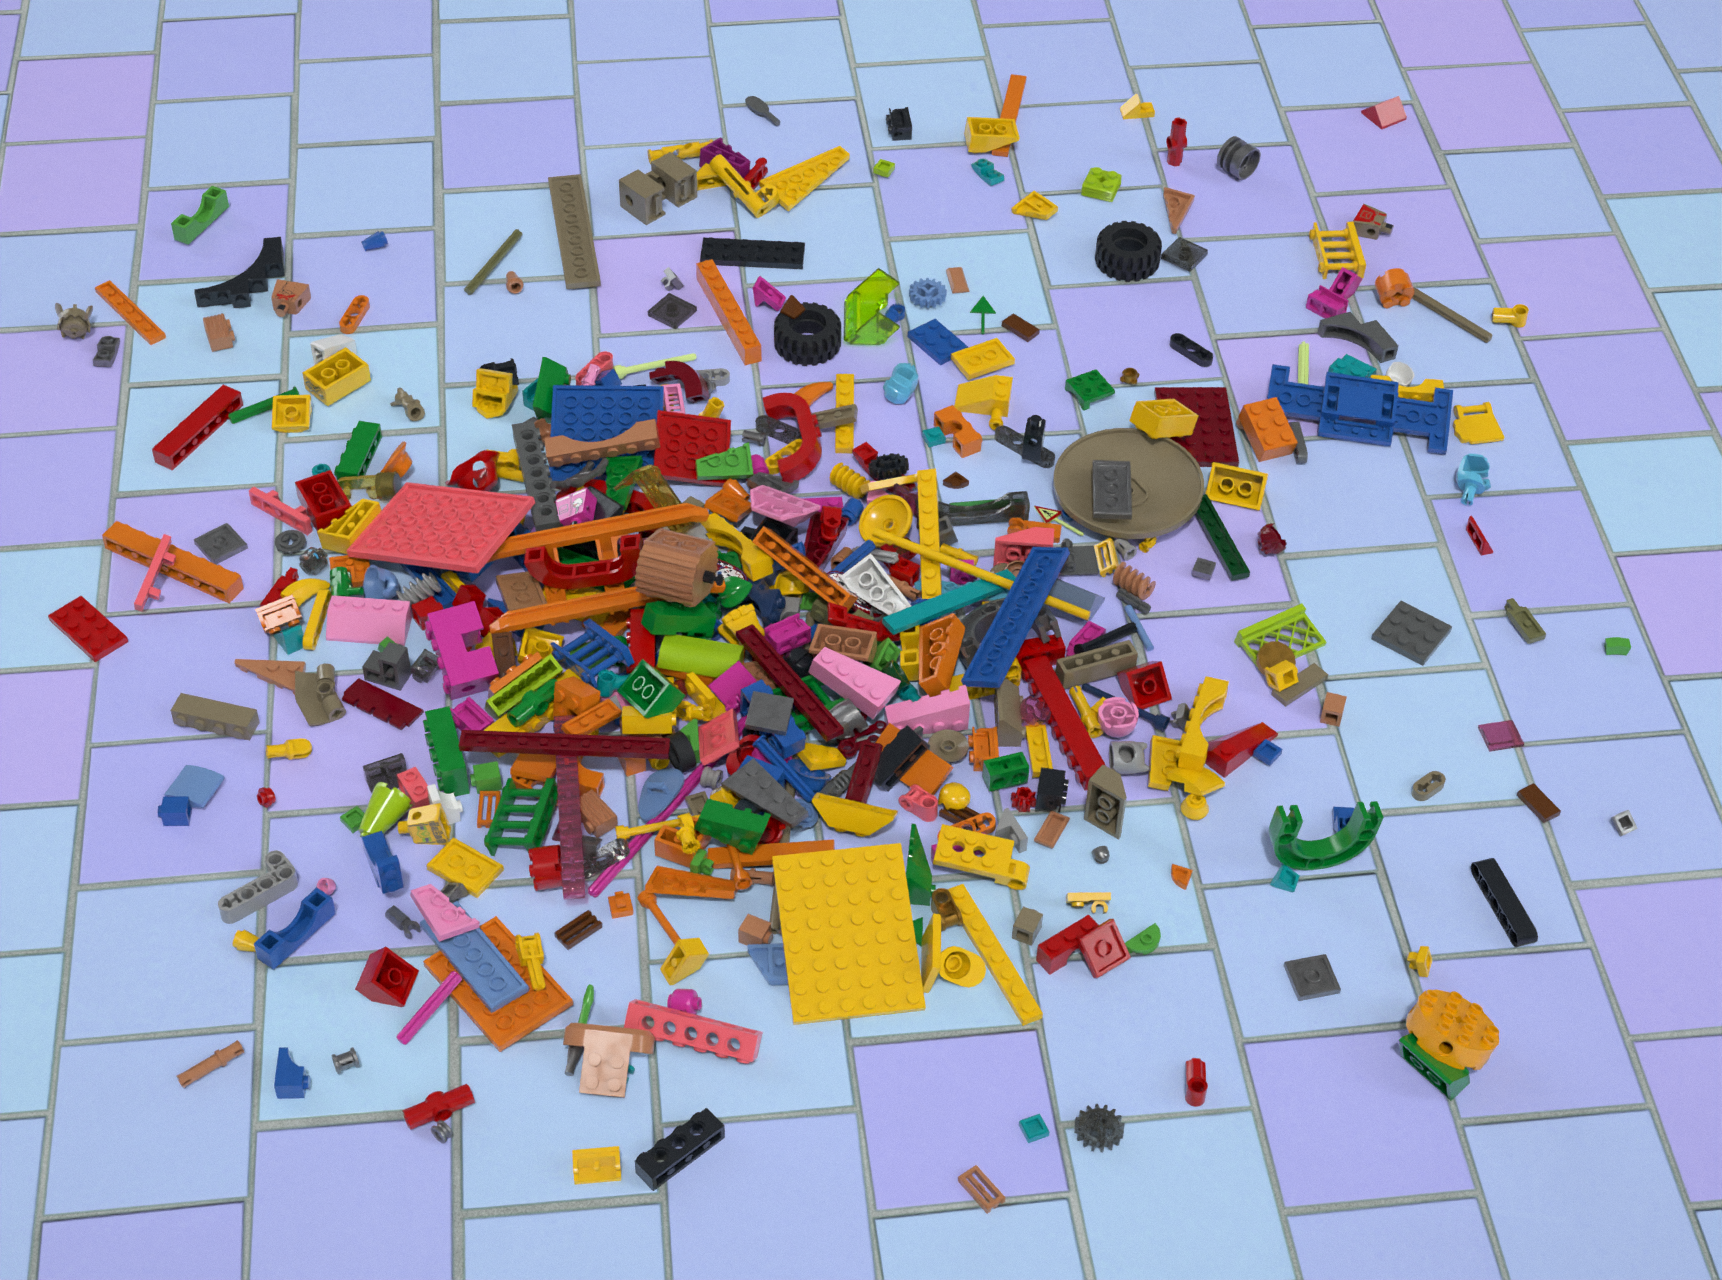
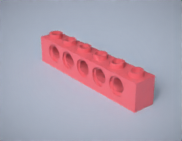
M638 999L629 1002L624 1028L651 1031L656 1041L670 1040L676 1046H693L695 1051H712L718 1057L737 1058L736 1061L749 1064L757 1059L763 1034L761 1031ZM647 1016H650V1017L653 1018V1020H654V1026H653V1027H652V1026H649V1025L647 1024V1022H646V1017H647ZM668 1022L674 1023L676 1027L675 1032H671L668 1029ZM689 1027H693L697 1031L696 1038L690 1036L688 1032ZM710 1033H715L718 1036V1043L710 1040ZM732 1038H735L740 1042L739 1049H736L732 1046Z

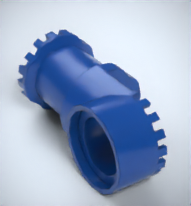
M895 303V305L892 304L886 310L885 316L878 321V324L882 327L881 329H884V331L892 330L895 322L904 319V305Z

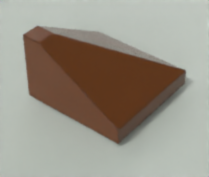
M790 295L780 312L795 320L805 311V308L793 295Z

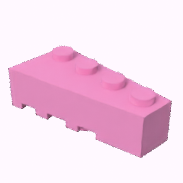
M826 647L813 659L809 669L811 675L844 699L849 698L858 709L872 719L878 715L896 694L901 683L896 678Z
M966 685L959 686V690L950 692L949 689L941 691V695L934 697L925 695L915 702L907 700L885 706L884 721L886 727L889 722L900 730L907 725L913 730L921 726L923 734L936 733L947 729L955 731L968 730L970 700Z

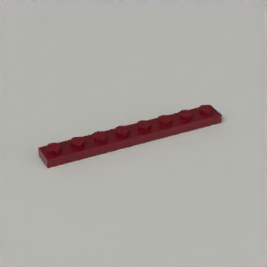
M753 624L736 631V638L786 696L794 698L793 704L826 742L844 733L843 726Z

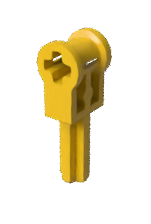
M537 932L530 936L516 935L515 947L521 966H527L532 988L536 991H541V989L545 988V981L540 965L543 964L544 960L540 934Z

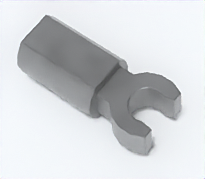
M395 905L386 910L385 917L399 930L404 931L406 938H412L411 929H415L417 932L421 931L419 923L411 921Z

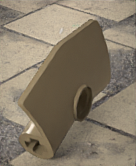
M320 664L317 667V673L295 671V700L309 726L330 723L339 720L345 715L346 710L335 692V668L333 665Z

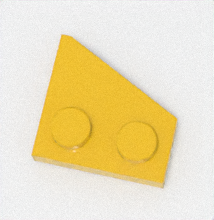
M1033 191L1014 205L1011 210L1013 214L1047 220L1058 212V206L1036 191Z
M806 742L805 749L796 753L810 771L843 767L847 760L835 747Z

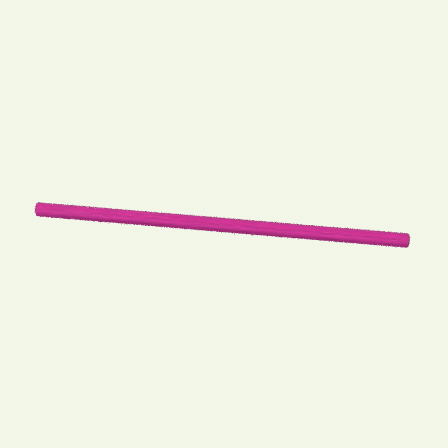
M747 715L742 716L737 722L739 737L742 735V730L745 727ZM723 756L705 766L701 762L685 779L683 787L664 811L645 825L665 821L698 785L704 768L706 766L713 768ZM655 832L635 835L589 886L588 894L594 898L598 897Z

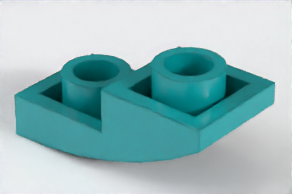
M978 159L977 162L971 164L976 174L990 186L1005 181L1004 174L995 170L994 163L987 159Z

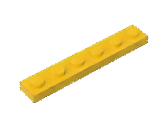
M836 374V408L854 404V374ZM854 422L835 426V453L853 454Z

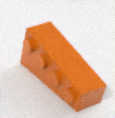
M954 613L919 627V685L929 697L941 695V691L950 688L966 628Z

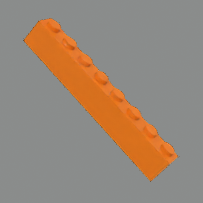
M713 259L696 263L697 281L744 365L761 362V344Z
M118 521L102 534L105 549L148 568L161 542V539L150 536L143 531ZM173 544L170 545L168 552L176 555L174 565L163 563L159 573L229 604L244 589L241 575L237 572L225 569L221 565L209 562L207 559L193 555L191 552L184 551Z

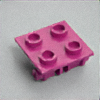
M738 660L710 683L708 687L724 703L726 711L733 708L737 714L740 712L741 689L757 682V680Z

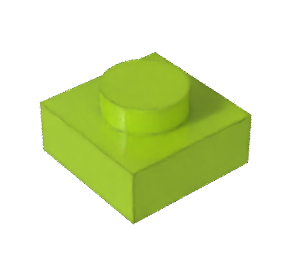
M880 159L873 167V173L888 178L895 169V163Z

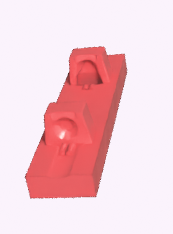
M252 487L249 490L250 501L253 506L307 536L313 531L311 519L308 517L305 507L299 506L294 509L280 501L278 492L274 490L267 494L256 487Z
M164 534L134 602L135 610L142 612L148 597L155 600L160 598L161 590L153 587L162 564L166 563L173 566L176 560V555L168 552L172 543L171 536Z

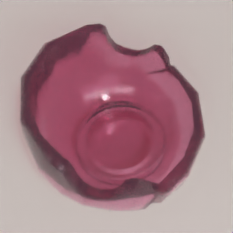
M1033 696L1023 699L1019 707L1023 721L1032 726H1039L1050 720L1051 712L1045 711V703L1038 701Z

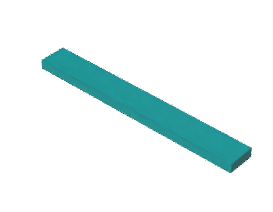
M1008 569L995 573L1012 581L1016 579ZM980 579L885 616L882 619V623L894 635L1008 589Z

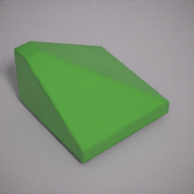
M816 592L804 593L800 610L811 611L813 603L820 595Z

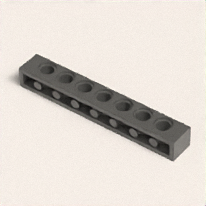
M534 421L512 424L513 439L527 496H532L535 500V504L531 508L535 530L537 532L563 527L557 516L556 503H554L556 501L555 490H551L553 489L551 487L552 478H548L550 471L549 466L545 465L547 463L546 454L541 452L544 451L543 442L538 440L541 439L540 430L535 428Z

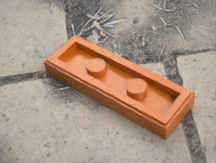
M608 698L563 723L561 729L566 734L588 735L620 717L622 710Z

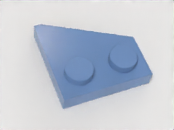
M783 943L749 944L748 954L768 984H788Z

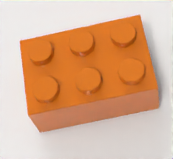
M1277 397L1243 405L1238 417L1259 462L1293 453L1298 442Z

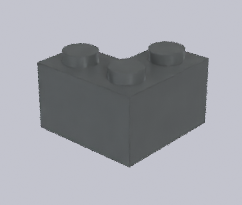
M389 642L383 652L373 650L362 666L364 680L401 691L411 676L408 648Z

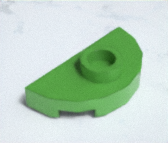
M1154 923L1125 942L1128 952L1143 953V955L1153 952L1159 946L1161 938L1160 928Z

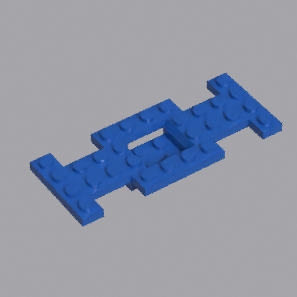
M1272 364L1267 399L1277 397L1285 416L1319 421L1317 436L1391 447L1393 432L1429 437L1427 452L1446 455L1453 390L1435 387L1433 402L1399 398V382L1326 372L1323 387L1288 382L1290 367ZM1339 416L1373 420L1376 422L1375 425L1345 421L1339 420Z

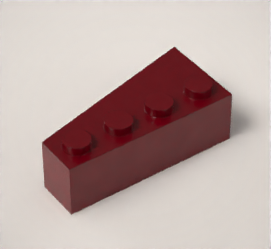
M817 511L810 517L804 546L806 557L824 570L846 535L849 518L841 517L837 539L827 541L821 537V512Z

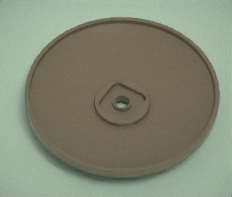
M1113 428L1088 434L1068 446L1055 465L1053 487L1060 506L1072 519L1082 526L1110 537L1145 539L1172 532L1194 516L1202 502L1204 478L1195 458L1184 447L1170 438L1152 439L1147 436V433L1139 429ZM1093 460L1130 461L1132 520L1093 518Z

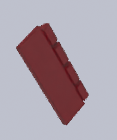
M360 678L344 691L342 697L343 702L354 707L356 706V708L370 715L373 713L374 717L386 723L389 722L390 725L400 730H403L406 726L409 727L424 713L423 709Z

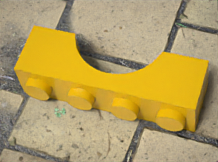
M1371 375L1370 377L1373 379L1392 381L1389 376ZM1425 379L1420 385L1415 387L1398 385V397L1433 402L1435 387L1444 389L1443 380Z

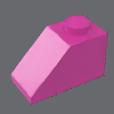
M1342 267L1329 290L1348 299L1355 293L1362 278Z

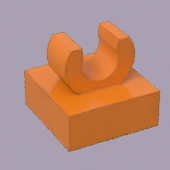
M623 891L614 892L615 896L608 897L612 919L633 915L629 893L624 894Z

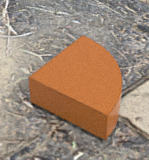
M1172 864V880L1177 886L1186 890L1193 870Z

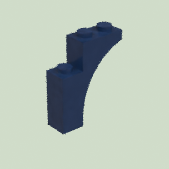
M764 577L754 582L748 578V582L753 586L739 606L752 604L755 611L761 614L766 627L779 622L781 613L786 606V600L782 596L780 589H770Z

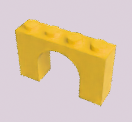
M666 677L674 684V677ZM623 706L622 734H672V726H676L677 707L673 712L646 718L634 706Z

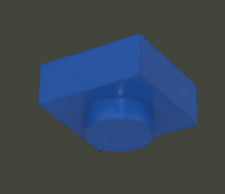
M1265 739L1254 750L1253 756L1271 766L1282 754L1283 749Z

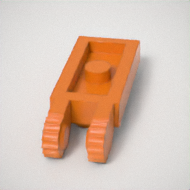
M1018 517L1009 519L1008 534L1033 527L1054 528L1053 543L1060 542L1062 528L1060 524L1028 521Z

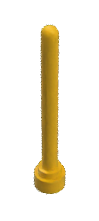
M673 819L632 828L624 827V825L615 826L618 843L626 842L627 839H630V836L660 831L663 824L676 828L681 825L678 824L680 820Z

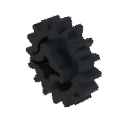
M899 453L877 456L876 460H871V463L868 464L870 476L873 479L878 478V480L902 477L901 474H906L907 470H909L908 458H905V455L900 456Z

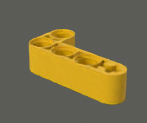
M1015 657L1005 678L1019 686L1021 666ZM964 674L952 677L949 688L950 692L959 690V686H963L961 680ZM966 686L969 700L994 695L995 688Z

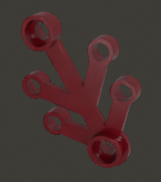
M861 711L860 714L866 721L868 715ZM881 720L876 721L875 724L869 725V728L860 733L854 728L855 736L843 740L836 739L839 743L837 749L845 758H853L856 756L857 751L860 750L862 741L856 742L857 738L874 732L882 734L886 728V723ZM870 735L868 739H865L864 741L876 742L879 737L876 735Z

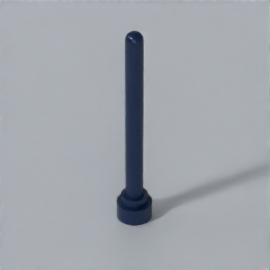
M1087 683L1082 685V690L1100 699L1102 697L1105 699L1115 697ZM1137 707L1139 717L1152 722L1155 729L1161 732L1167 729L1170 717L1163 714L1154 715Z

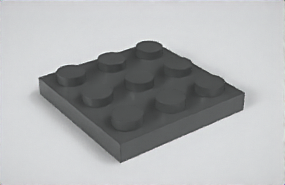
M1400 601L1372 634L1371 640L1424 666L1449 635L1452 626Z

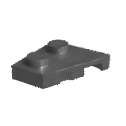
M758 472L748 478L747 485L751 488L765 485L789 494L799 487V481L794 480L793 483L782 481L783 477Z

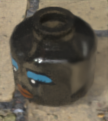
M310 547L299 557L300 563L298 565L307 575H317L328 565L326 559L328 555L322 548Z

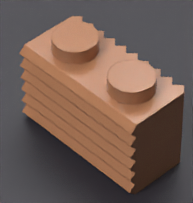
M223 313L217 316L204 317V328L212 352L232 348V341H235V336L230 320H226Z
M591 789L586 794L584 793L583 796L580 795L579 798L577 797L576 800L572 801L573 810L571 812L573 817L577 821L580 820L584 824L585 830L589 834L593 833L596 838L618 826L617 815L594 790Z

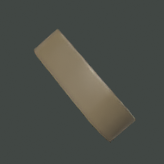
M1439 771L1429 772L1414 783L1411 792L1412 797L1417 801L1428 800L1444 788L1445 775Z

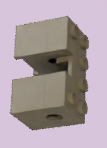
M669 152L651 162L650 172L644 174L637 169L619 179L620 207L643 224L648 225L666 215L662 210L663 200L667 199L679 208L697 198V170Z

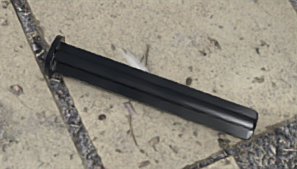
M1131 622L1084 644H1076L1074 646V653L1076 655L1101 648L1137 631L1136 624Z

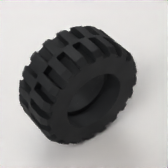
M1127 220L1118 223L1117 221L1112 223V225H1107L1100 231L1097 237L1095 261L1101 272L1107 274L1110 278H1116L1118 281L1125 280V282L1144 280L1153 275L1159 267L1162 241L1158 233L1150 226L1147 227L1144 223L1139 224L1136 221L1127 222Z
M803 302L802 305L805 311L795 320L780 312L774 321V347L777 353L786 361H791L795 365L816 366L818 363L823 364L827 360H831L839 352L841 347V321L831 308L828 309L827 306L823 304L818 305L815 302ZM803 333H812V335H804Z

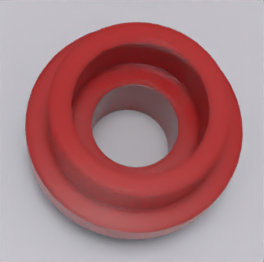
M269 787L259 788L257 794L259 804L265 808L271 807L276 800L273 790Z

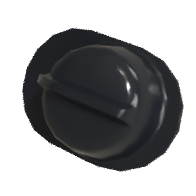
M797 647L782 657L800 678L811 675L809 669L813 656L809 653L808 649Z

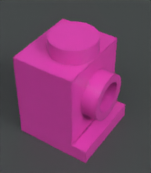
M961 560L974 566V560ZM950 567L951 582L966 584L967 582H973V579H977L975 576Z

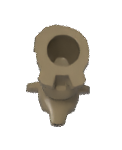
M401 387L397 388L395 401L391 402L390 405H402L406 416L410 420H421L425 415V411L420 401L413 399L412 395H409Z

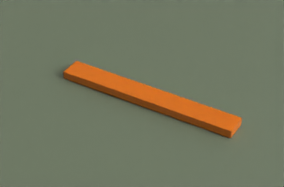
M1011 74L1000 118L1015 119V122L1017 121L1027 76ZM1011 144L992 150V155L1008 157Z

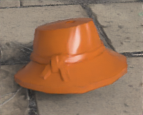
M405 441L392 453L384 468L377 475L378 478L382 474L398 473L401 479L408 471L413 461L406 452L407 443Z

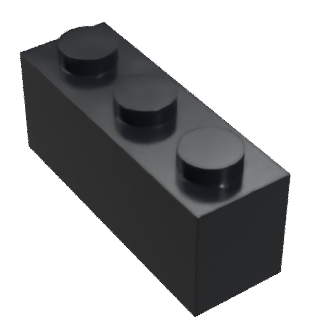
M907 725L897 733V736L891 743L883 748L874 780L889 792L930 748V745Z

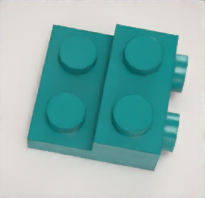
M1348 354L1342 359L1337 358L1328 369V372L1366 378L1376 375L1377 371L1376 368Z

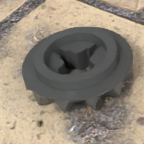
M287 530L281 532L275 538L277 551H282L283 554L289 552L292 555V552L296 551L299 553L300 549L305 548L306 538L300 531Z

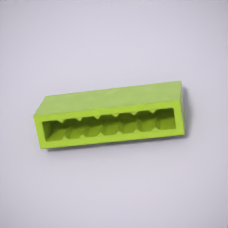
M665 635L659 651L657 668L686 673L694 672L698 675L718 678L738 660L743 663L744 646L682 635Z
M552 654L548 655L486 700L485 711L493 719L498 720L517 706L527 691H536L548 680L555 679L562 674L563 668Z

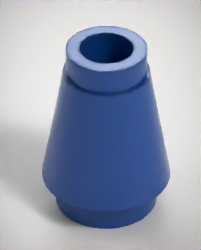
M377 231L361 241L366 251L385 247L388 241L383 231Z

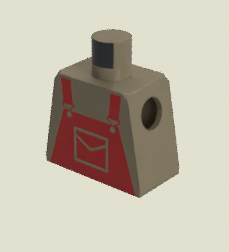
M1364 203L1353 220L1359 237L1377 240L1382 232L1391 235L1394 225L1386 223L1387 214Z

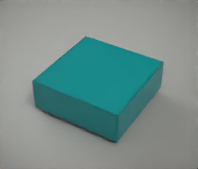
M1040 1114L1019 1121V1127L1028 1143L1049 1136L1050 1132Z

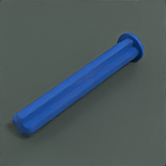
M870 539L867 540L831 571L847 572L876 548L874 542Z
M760 736L753 743L752 747H757L772 765L785 769V779L808 803H811L815 795L812 789L765 740L766 736Z

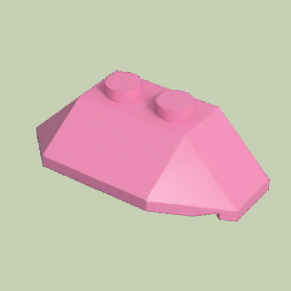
M765 485L750 490L751 511L792 527L805 522L820 510V505Z

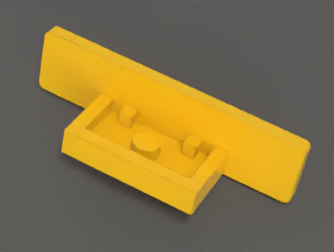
M694 672L686 674V680L675 677V680L698 706L710 704L711 709H713L711 711L713 713L711 714L713 716L712 719L726 712L725 705Z

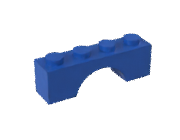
M316 887L301 901L296 917L286 928L278 932L269 929L254 943L257 959L274 970L336 914L333 898Z

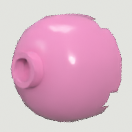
M1112 697L1103 701V704L1098 708V723L1102 731L1108 736L1117 738L1130 734L1135 729L1139 717L1138 709L1133 702L1130 704L1122 697Z

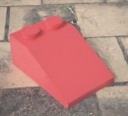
M1033 527L996 537L993 567L999 563L1008 564L1015 560L1025 561L1032 547H1053L1054 528Z

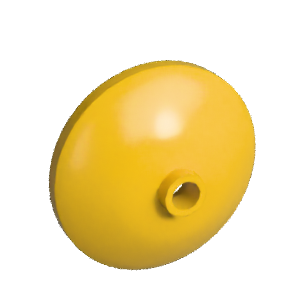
M883 495L874 499L863 510L859 520V531L865 541L870 539L877 548L884 544L893 545L873 537L872 533L875 527L904 538L912 525L913 514L911 507L902 497L897 495Z

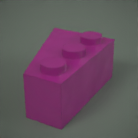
M721 137L700 149L699 167H702L705 163L710 164L715 156L721 154L742 178L750 171L751 161L740 152H734L731 145H725Z

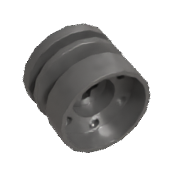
M1232 136L1221 147L1217 155V165L1240 180H1245L1257 168L1261 152L1239 137Z

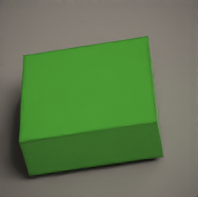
M356 806L341 815L340 821L352 833H355L360 827L364 812Z

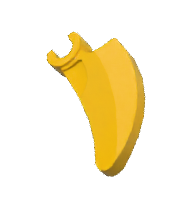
M302 579L287 586L280 596L285 598L293 594L299 608L305 601L316 595L319 589H329L330 583L321 579Z

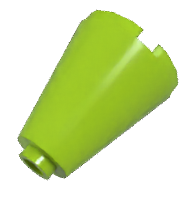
M378 782L373 789L358 829L361 833L360 837L380 831L383 834L386 833L411 809L413 804H410V798L399 789L393 787L391 790L386 787L387 783Z

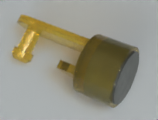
M396 471L379 472L376 475L342 477L338 480L348 500L351 499L350 491L354 489H366L369 498L385 501L391 500L402 488L400 476Z

